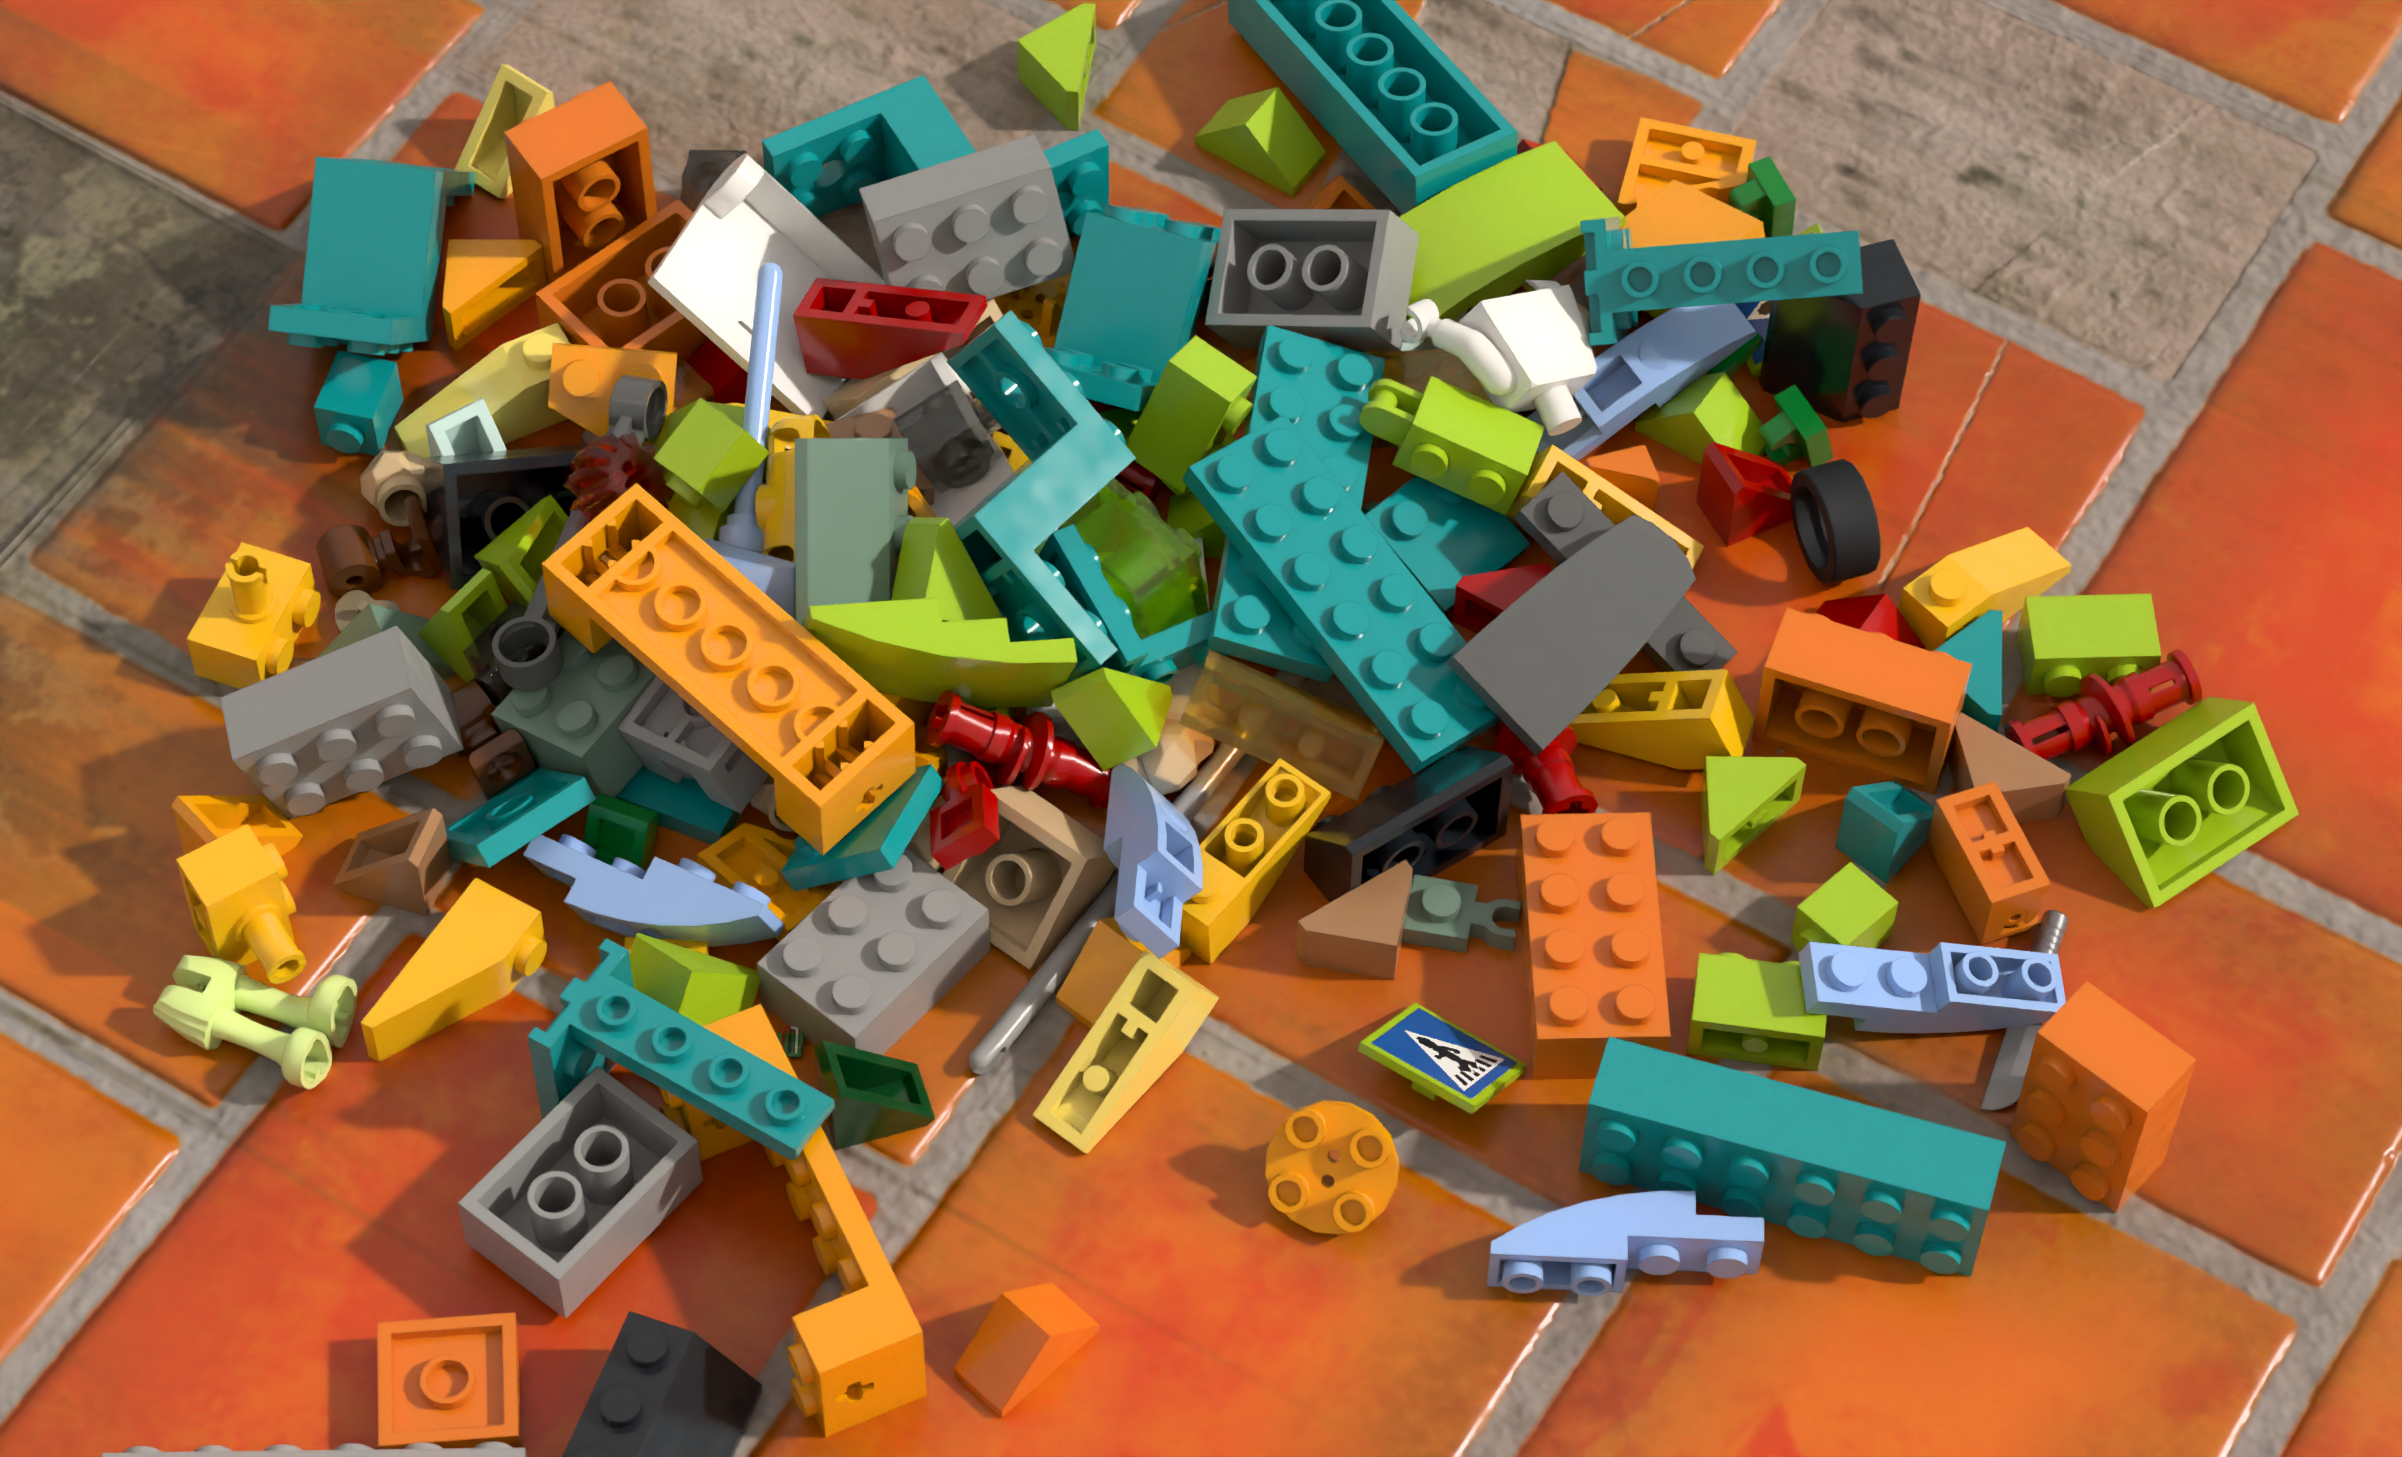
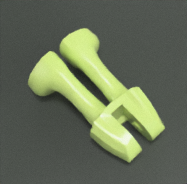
M183 955L173 972V979L178 986L168 985L163 989L153 1006V1013L159 1020L181 1036L206 1050L218 1048L222 1040L232 1042L278 1063L281 1066L282 1075L291 1085L312 1089L327 1076L331 1068V1046L342 1048L348 1038L357 1005L356 982L351 978L340 974L331 975L318 985L312 997L298 996L283 992L249 977L246 965L220 958ZM241 1010L284 1023L296 1028V1030L292 1034H287L252 1021L240 1013Z

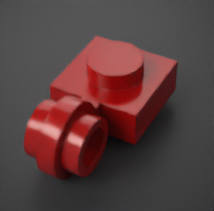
M959 761L947 768L946 777L942 779L945 784L941 789V794L946 803L929 812L931 856L946 871L970 857L981 855L992 844L1000 840L998 797L991 791L994 788L988 773L976 761H972L969 764Z

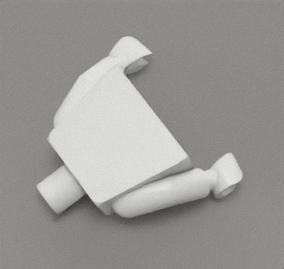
M1526 280L1536 291L1480 301L1459 322L1449 318L1439 319L1438 308L1431 299H1423L1408 306V314L1413 318L1401 324L1400 336L1407 343L1414 344L1429 337L1432 339L1434 346L1458 357L1478 379L1493 404L1513 413L1536 408L1550 436L1565 433L1582 422V417L1572 396L1596 376L1597 365L1593 356L1592 346L1589 345V318L1578 309L1569 284L1560 286L1556 281Z

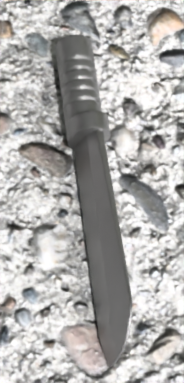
M2047 910L2043 914L2031 952L2058 954L2069 922L2068 917L2064 913L2057 910ZM2043 1022L2006 1029L1984 1093L1981 1110H2002L2019 1100L2036 1034L2042 1028Z

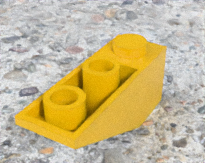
M1281 758L1276 761L1200 844L1203 865V890L1183 903L1180 941L1189 946L1192 953L1210 965L1251 921L1302 843L1305 835H1307L1331 798L1330 791Z

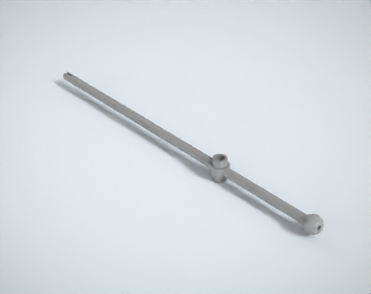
M1535 409L1526 410V411H1521V412H1516V414H1519V413H1527V412L1533 411V410H1535ZM1280 670L1197 772L1196 777L1188 783L1172 803L1189 822L1192 821L1306 677ZM1119 870L970 1053L968 1060L970 1068L975 1074H986L995 1066L1069 974L1098 920L1114 917Z

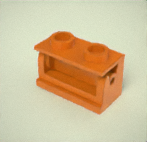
M1996 781L1936 799L1927 843L1981 945L2040 926L2041 921L2037 914L2043 893L2050 891L2051 883Z

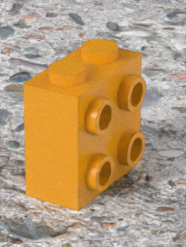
M1675 179L1625 216L1627 224L1620 228H1630L1633 248L1765 238L1763 221ZM1672 308L1643 311L1653 318H1657Z

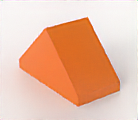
M1052 1282L1002 1292L954 1366V1375L1002 1418L1099 1332V1324Z

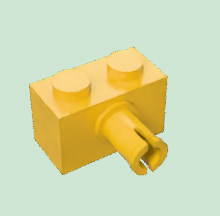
M241 542L237 551L229 557L231 562L226 563V570L186 639L195 675L238 689H243L287 671L293 657L294 643L303 626L308 628L313 624L321 603L320 592L316 591L311 563Z
M246 824L176 859L194 929L212 958H220L246 966L259 960L267 974V978L271 983L275 984L293 979L304 969L307 962L305 960L306 957L302 951L298 950L294 943L295 940L289 915L295 913L297 909L288 888L282 881L288 877V871L282 857L272 842L261 845L249 825Z

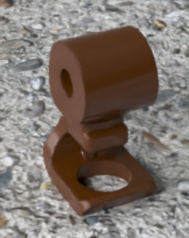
M408 497L404 500L403 507L412 532L411 537L405 543L396 542L389 529L379 532V537L372 538L367 530L358 525H343L333 528L318 540L316 545L317 554L328 590L333 596L341 598L351 590H361L367 594L379 590L384 585L382 574L385 569L390 567L393 568L396 574L420 576L423 578H433L441 572L442 566L428 523L427 514L417 497Z
M470 680L451 692L464 748L456 752L459 758H462L471 753L469 755V765L486 800H489L537 770L520 733L511 729L501 734V730L491 715L495 707L476 681ZM509 752H516V758Z

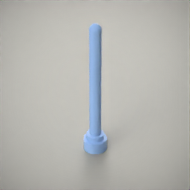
M766 263L758 271L742 427L765 448L767 444L783 281L782 269L775 263ZM765 459L736 495L734 514L728 515L726 525L720 527L719 542L762 553L763 531L757 525L755 499L759 485L763 484Z

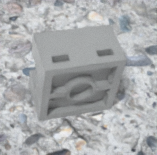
M658 676L653 679L617 727V730L649 771L677 784L682 777L686 779L695 778L711 800L740 814L769 776L763 768Z

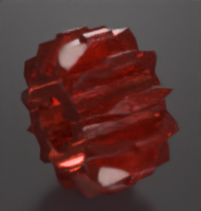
M611 433L607 436H600L591 442L590 447H586L577 453L574 460L569 463L574 473L569 475L568 480L563 486L577 496L569 510L582 511L587 517V525L637 483L671 512L668 502L672 500L675 492L665 485L664 477L667 475L668 470L653 459L656 444L645 445L640 448L635 433L623 434L618 438Z

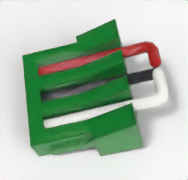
M783 1027V1032L777 1033V1038L787 1058L801 1059L804 1035L799 1033L797 1027ZM792 1029H796V1035L792 1033Z

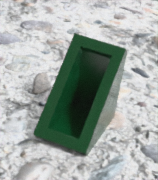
M825 1040L820 1041L814 1046L817 1089L833 1098L835 1102V1108L826 1121L836 1150L925 1127L935 1120L916 1063Z

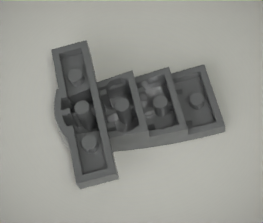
M1562 471L1514 517L1559 566L1482 629L1449 660L1447 665L1537 757L1603 691L1640 649L1662 672L1718 670L1727 664L1738 652L1684 597L1696 580L1688 558L1676 542L1654 523L1634 514L1619 524L1614 525Z

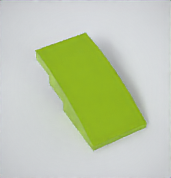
M1555 141L1508 158L1454 184L1399 217L1419 234L1408 306L1423 299H1431L1438 308L1439 319L1449 318L1454 320L1469 308L1472 310L1480 301L1508 296L1522 285L1528 292L1535 291V288L1530 286L1526 280H1550L1585 255L1584 233H1581L1580 221L1619 216L1620 228L1627 224L1626 218ZM1408 311L1406 321L1413 318L1410 314H1408Z
M939 597L809 606L801 624L878 692L918 701L937 702L944 691L951 690L960 694L962 702L975 707H1051L1053 699L1050 691L1063 686L1077 664L1074 638L1010 642L1006 618L942 622Z

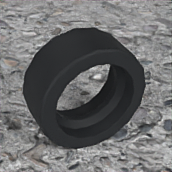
M1840 459L1805 468L1795 473L1790 487L1793 523L1800 549L1815 577L1822 583L1829 585L1875 571L1878 567L1881 551L1878 519L1870 492L1854 464L1845 459Z

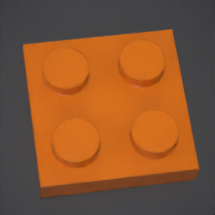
M515 1312L377 1322L379 1449H404L413 1443H432L443 1449L474 1448L476 1445L484 1442H501L513 1448H521L518 1323Z

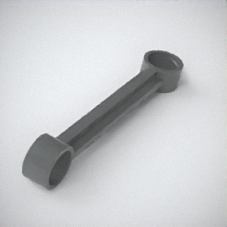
M625 374L616 382L609 404V429L552 554L619 498L643 442H654L659 437L666 419L668 405L667 389L663 381ZM543 574L524 616L512 619L501 626L492 641V650L503 680L510 687L517 690L533 691L549 685L559 676L564 664L562 651L557 639L561 625L549 615ZM538 644L547 647L544 653L534 660L528 662H513L509 660L515 651L524 646Z

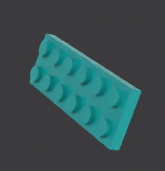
M1267 325L1260 340L1254 374L1257 376V379L1252 386L1250 402L1253 404V407L1246 419L1244 436L1285 414L1361 510L1373 434L1367 432L1361 426L1359 416L1363 406L1369 402L1368 392L1371 385L1375 381L1382 379L1385 359ZM1226 536L1206 649L1328 683L1334 673Z
M1285 414L1189 466L1182 479L1413 774L1501 722V719L1447 665L1449 660L1467 644L1466 641Z

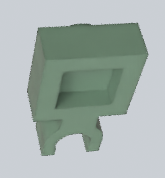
M1414 875L1402 942L1467 953L1469 937L1484 940L1487 945L1493 948L1513 951L1516 930L1500 928L1495 923L1498 921L1519 923L1521 902L1507 899H1497L1490 903L1476 902L1478 885Z

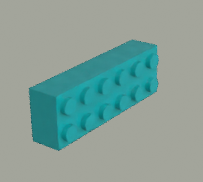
M1228 0L1229 23L1402 215L1454 184L1517 155L1518 131L1395 0Z
M1609 1036L1588 1102L1579 1171L1593 1174L1598 1180L1611 1185L1630 1184L1652 1191H1696L1697 1203L1723 1209L1730 1216L1764 1218V1221L1789 1227L1794 1233L1803 1237H1826L1855 1245L1859 1250L1870 1255H1893L1919 1262L1925 1268L1936 1273L1952 1274L1956 1272L1971 1276L2006 1142Z

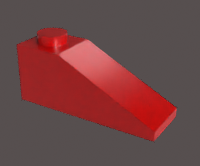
M816 277L794 312L793 319L807 373L863 380L965 344L988 304L985 295Z

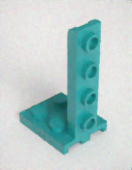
M1619 216L1580 221L1581 233H1584L1587 271H1584L1586 296L1589 297L1590 346L1620 342V340L1628 336L1629 328L1637 326V311L1863 294L1859 230L1633 248L1630 228L1620 229Z
M1074 524L1054 531L1038 554L1041 560L1049 562L1061 573L1065 581V588L1080 606L1092 612L1101 620L1107 630L1108 639L1118 649L1101 666L1089 673L1105 667L1167 684L1179 674V670L1196 664L1198 669H1205L1227 656V654L1206 649L1213 610L1140 639L1133 627L1131 612L1123 599L1115 596L1101 572V563L1096 551L1090 544L1084 543Z
M608 938L599 946L601 962L586 981L583 982L574 977L559 996L560 1004L565 1007L546 1031L535 1026L527 1036L543 1119L597 1066L609 1074L616 1063L790 1160H795L799 1156L804 1146L835 1108L833 1098L634 989L629 950Z

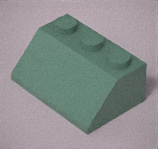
M795 438L796 621L802 624L809 606L891 601L905 525L914 518L908 515V490H912L915 485L917 468L914 453L908 451V438Z

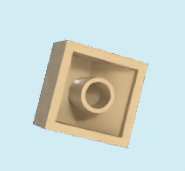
M1023 785L991 789L998 797L1000 840L992 844L981 855L970 857L949 870H945L943 876L989 909L990 943L1029 970L1036 969L1063 940L1104 889L1116 866L1103 850L1104 840L1033 791H1026Z

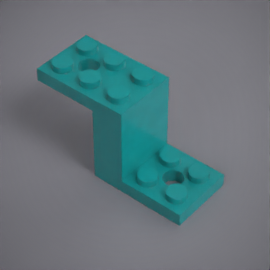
M924 75L762 140L764 170L818 219L850 204L861 203L860 188L976 152ZM1098 128L1043 151L1052 169L1069 239L1081 235L1086 212L1105 214L1107 204H1109V144Z
M316 157L301 303L270 305L268 330L287 332L286 344L324 348V345L339 346V344L348 345V352L370 355L399 354V351L413 352V343L432 341L446 206H454L455 196H473L475 172L362 158Z
M1107 204L1105 214L1086 212L1054 348L1043 347L1061 370L1069 372L1078 380L1083 388L1086 399L1133 411L1144 410L1168 361L1194 336L1210 266L1215 267L1221 228L1194 221L1169 219L1170 215L1123 205Z
M1010 310L963 347L947 363L1029 459L958 521L954 528L1001 616L1007 619L1010 642L1074 638L1077 664L1065 683L1067 684L1101 666L1118 649L1108 639L1107 630L1101 620L1095 614L1080 606L1065 588V581L1061 573L1049 562L1041 560L1034 549L1135 460L1136 457L1127 448L1121 431L1113 423L1103 419L1084 397L1083 388L1078 380L1069 372L1061 370L1045 351L1038 333L1029 324L1020 321Z

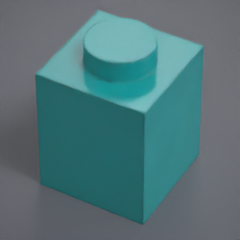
M338 350L314 405L322 445L331 446L344 453L359 452L377 456L383 450L403 402L397 362Z

